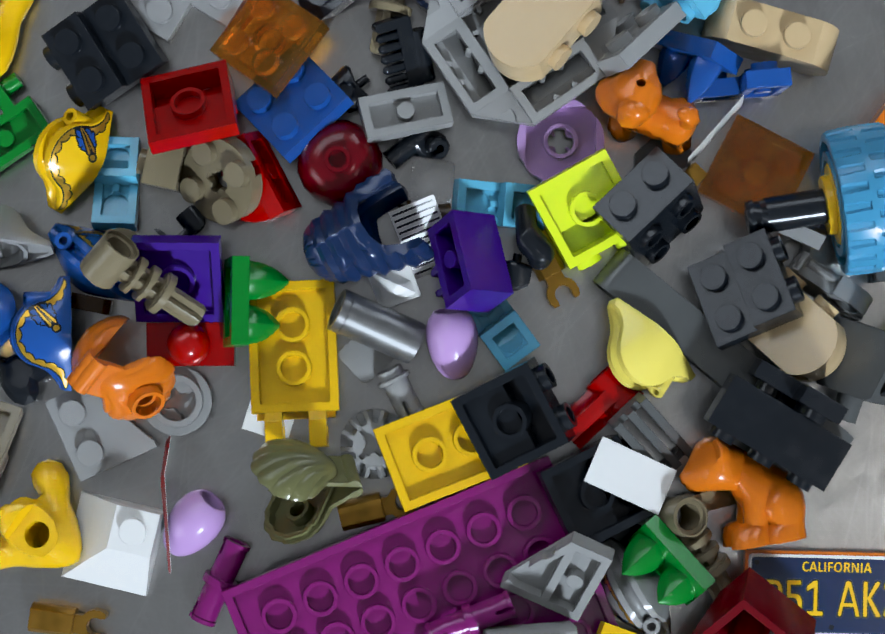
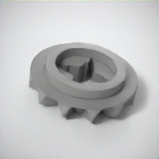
M174 366L176 382L173 388H176L180 394L186 392L187 394L192 392L195 394V396L190 397L189 401L184 403L186 418L184 419L183 414L179 413L177 408H165L155 416L147 418V420L155 429L164 434L182 436L194 432L207 421L213 403L210 386L199 372L184 366Z
M380 409L362 411L348 421L341 433L340 452L342 455L350 454L354 457L358 473L363 478L383 479L390 476L382 455L380 456L378 453L373 452L363 458L360 457L367 445L361 430L363 429L367 434L370 433L374 436L372 429L397 420L398 417L390 412Z

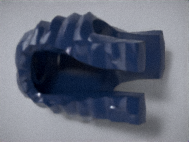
M384 168L379 174L367 177L364 182L356 184L353 191L345 194L343 202H336L331 210H323L320 217L311 220L303 233V250L308 264L322 279L329 282L337 281L341 284L348 281L358 282L363 275L369 278L377 273L386 276L391 270H403L406 265L416 268L422 262L430 261L435 256L431 246L420 237L402 244L383 245L377 226L378 218L395 208L398 204L408 200V191L402 184L397 182L395 174Z

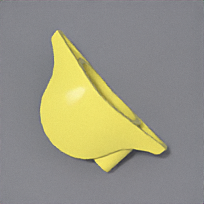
M618 297L609 301L607 311L610 323V336L607 345V360L613 375L622 385L631 390H648L653 397L662 398L672 381L685 383L691 381L696 376L677 342L660 325Z

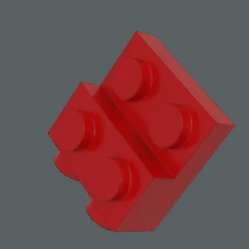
M226 59L140 79L148 144L153 155L240 135L234 85Z

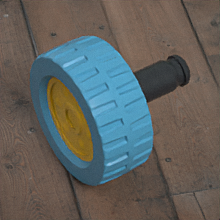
M873 122L845 126L824 132L819 143V189L765 197L757 202L747 200L744 203V214L749 234L763 228L772 233L824 224L828 235L831 237L836 259L844 274L852 276L885 271V125Z

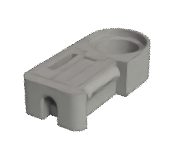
M806 251L801 252L793 259L789 268L807 283L802 290L815 298L820 294L842 316L855 321L862 320L873 302L872 296L865 289L844 275L842 277L810 257V253Z

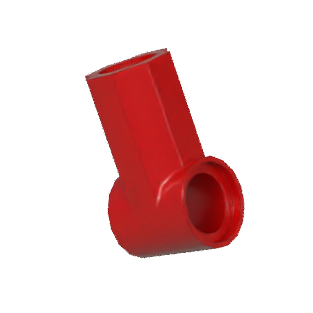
M609 365L586 386L585 389L587 391L570 405L578 424L573 428L576 436L571 441L579 449L583 448L608 424L607 421L638 392L644 394L642 391L631 390L622 385L613 375Z

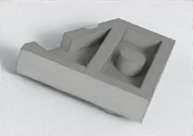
M72 389V391L44 402L80 482L159 447L155 438L146 434L132 421L112 419L108 413L104 412L102 398L89 394L83 395Z
M573 531L505 571L500 587L578 621L612 563L615 549Z

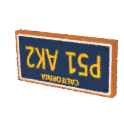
M755 548L743 550V572L749 567L816 619L815 634H885V552Z

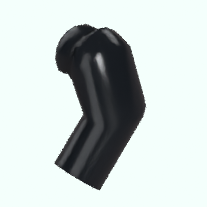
M429 131L398 139L383 152V155L395 169H398L412 156L436 160L443 159L449 153L450 144L442 133Z
M531 204L518 205L514 209L517 247L527 258L528 264L532 268L544 270L554 259L553 244L537 226L535 207Z

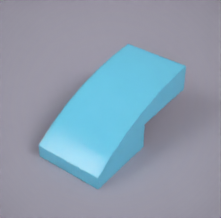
M109 137L105 161L94 180L95 186L91 215L93 229L126 228L137 231L140 174H137L136 168L141 151L140 137Z
M461 178L454 179L452 209L491 214L495 216L497 227L515 228L514 209L521 204L533 205L526 191L536 185L511 182L497 183ZM536 211L537 226L540 230H544V224Z
M504 300L489 313L468 311L475 321L478 336L505 371L540 346L534 335L507 300Z

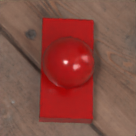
M183 322L146 323L147 357L161 356L174 366H236L235 347H223V322H199L196 326H188Z

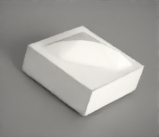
M406 265L401 271L391 270L386 276L377 273L369 278L377 302L385 307L391 308L422 296L411 266Z

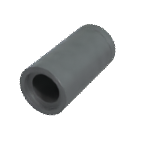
M344 289L336 300L327 324L328 330L406 364H409L415 357L422 343L426 328L422 322L347 289Z

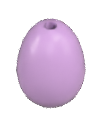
M441 308L435 310L428 319L426 343L435 367L448 379H461L470 372L477 353L478 331L475 321L468 311Z
M203 489L194 490L176 502L168 516L170 554L180 557L191 555L207 546L217 537L225 522L226 509L223 502L215 494ZM164 526V531H163V543H164V546H165V548H166L165 526Z

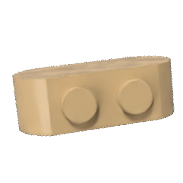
M502 0L485 20L483 28L485 43L492 63L504 76L520 82L541 80L551 69L559 70L572 53L570 47L581 35L587 37L600 22L602 0Z
M721 0L718 9L705 20L700 37L718 41L740 57L757 62L777 61L778 68L791 67L792 72L799 74L826 76L840 31L834 25L823 20L757 1Z
M786 266L785 269L788 277L795 275L803 289L807 283ZM803 292L805 300L799 302L804 316L748 340L786 374L800 382H813L830 375L840 365L845 355L847 339L845 329L833 319L839 311L820 294L812 300Z

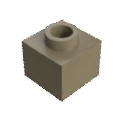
M149 146L148 149L142 148L136 168L137 174L142 175L141 183L146 186L181 193L180 183L184 179L183 166L189 150L184 147L153 155Z

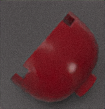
M336 120L333 124L325 127L308 142L302 153L297 157V173L304 189L316 200L332 207L336 202H343L345 194L353 191L356 184L364 182L367 177L379 174L383 169V155L378 143H367L362 125L349 120Z

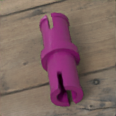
M226 535L224 537V542L211 570H205L202 577L205 583L193 610L189 613L193 620L205 626L214 627L216 625V620L225 603L221 591L237 584L235 578L247 552L251 548L244 541Z
M504 590L503 593L471 606L469 602L461 604V610L432 622H426L424 625L427 634H481L483 629L518 616L508 591Z

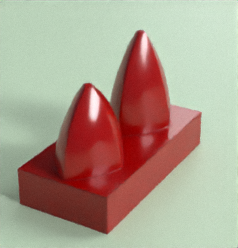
M259 131L243 133L236 137L244 142L256 158V160L251 161L255 175L261 174L263 181V191L259 205L254 212L239 220L253 223L288 215L302 207L267 139Z

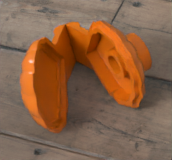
M115 315L98 321L86 329L80 336L72 353V372L67 377V382L80 394H89L102 398L104 412L108 413L112 419L132 421L151 418L162 410L165 402L170 397L171 390L176 382L175 367L161 356L144 357L124 366L98 359V356L110 343L122 325L126 324L129 320L126 316Z

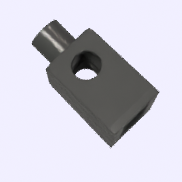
M836 315L833 319L845 329L847 346L845 355L840 365L830 375L816 382L819 385L838 391L835 401L848 409L842 420L856 424L863 401L885 405V330Z

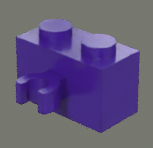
M452 209L427 230L431 248L434 250L436 265L431 270V277L439 278L441 286L435 294L436 297L444 299L446 309L489 313L514 294L494 215Z

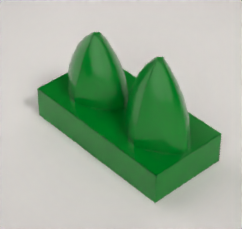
M231 256L224 260L223 347L240 348L258 343L270 337L280 327V323L274 316L260 307L249 305V300L263 299L274 295L288 285L289 280L271 266L250 261V256Z
M657 514L628 539L629 544L622 560V575L638 576L656 571L660 576L657 585V600L659 604H685L687 606L716 582L715 578Z

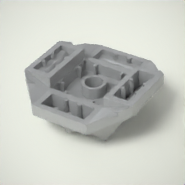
M429 0L422 46L473 118L534 127L606 78L596 62L609 51L605 45L615 37L618 14L608 0H602L600 22L587 37L581 35L570 47L572 53L566 63L559 70L551 69L543 79L533 82L512 80L500 73L491 61L483 34L484 22L502 0Z

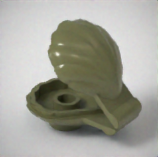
M292 438L271 439L262 444L252 454L251 471L257 476L259 483L268 488L267 491L272 494L271 500L264 511L265 520L263 525L264 530L273 541L282 542L283 544H296L313 537L321 530L333 508L351 498H357L363 493L354 457L350 454L327 456L316 447Z

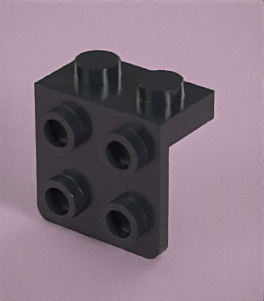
M657 146L592 207L595 214L626 242L630 253L645 266L649 263L654 264L660 261L669 251L670 243L681 232L686 234L699 223L702 217L701 212L704 209L694 180Z

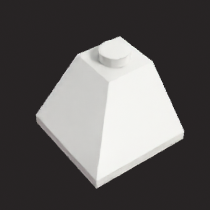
M81 491L76 517L81 533L82 552L79 562L63 567L61 576L147 596L164 527L163 509Z

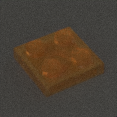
M247 0L211 47L210 51L220 60L226 59L227 65L277 99L329 31V28L322 20L291 0Z
M737 114L706 172L708 175L701 181L697 190L705 198L745 218L744 203L747 200L757 202L765 197L795 193L815 153Z

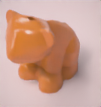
M714 436L704 437L695 444L686 466L679 475L681 483L688 491L693 492L730 491L736 501V519L729 522L723 528V547H732V550H746L772 544L793 542L807 537L805 530L806 504L804 494L800 487L785 479L788 471L775 464H772L771 468L768 469L747 456L748 452L734 444L731 446Z

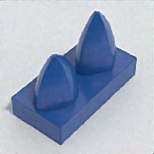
M670 30L654 45L661 50L657 62V75L662 87L677 79L688 67L685 89L687 102L689 103L701 97L713 85L721 71L737 75L743 61L742 57L718 41Z

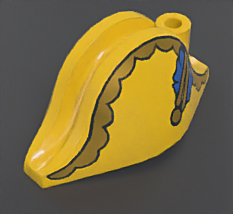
M102 106L86 113L69 108L65 111L63 117L55 119L42 130L34 147L33 163L35 170L44 182L48 206L51 209L62 214L97 177L107 153L113 111Z

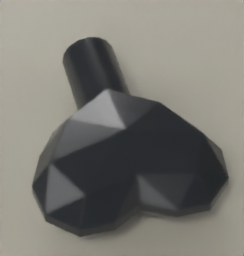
M16 353L8 358L0 356V383L6 395L14 403L24 406L35 402L40 393L39 382L46 378L49 373L41 368L25 363Z

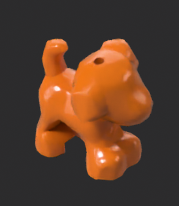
M641 58L630 69L616 73L598 83L595 89V99L602 111L610 116L607 122V130L618 142L629 141L638 133L651 139L661 140L663 152L670 155H681L691 148L692 135L700 122L699 111L694 103L687 102L686 98H671L662 95V85L657 76L656 64L654 62Z

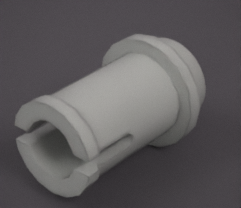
M401 363L377 374L380 380L377 385L379 389L384 388L398 416L397 419L410 415L404 401L407 403L412 414L424 409L407 377L410 372L408 369L404 370Z

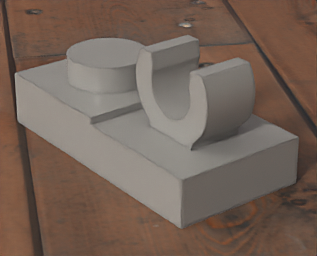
M444 81L359 97L357 99V106L367 143H377L449 128L454 123Z

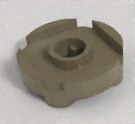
M234 136L191 146L184 161V179L180 183V192L183 199L188 203H193L205 218L221 225L238 221L242 217L254 212L262 197L263 181L261 174L255 175L251 161L256 160L250 148ZM218 172H223V180L227 183V187H223L220 184Z

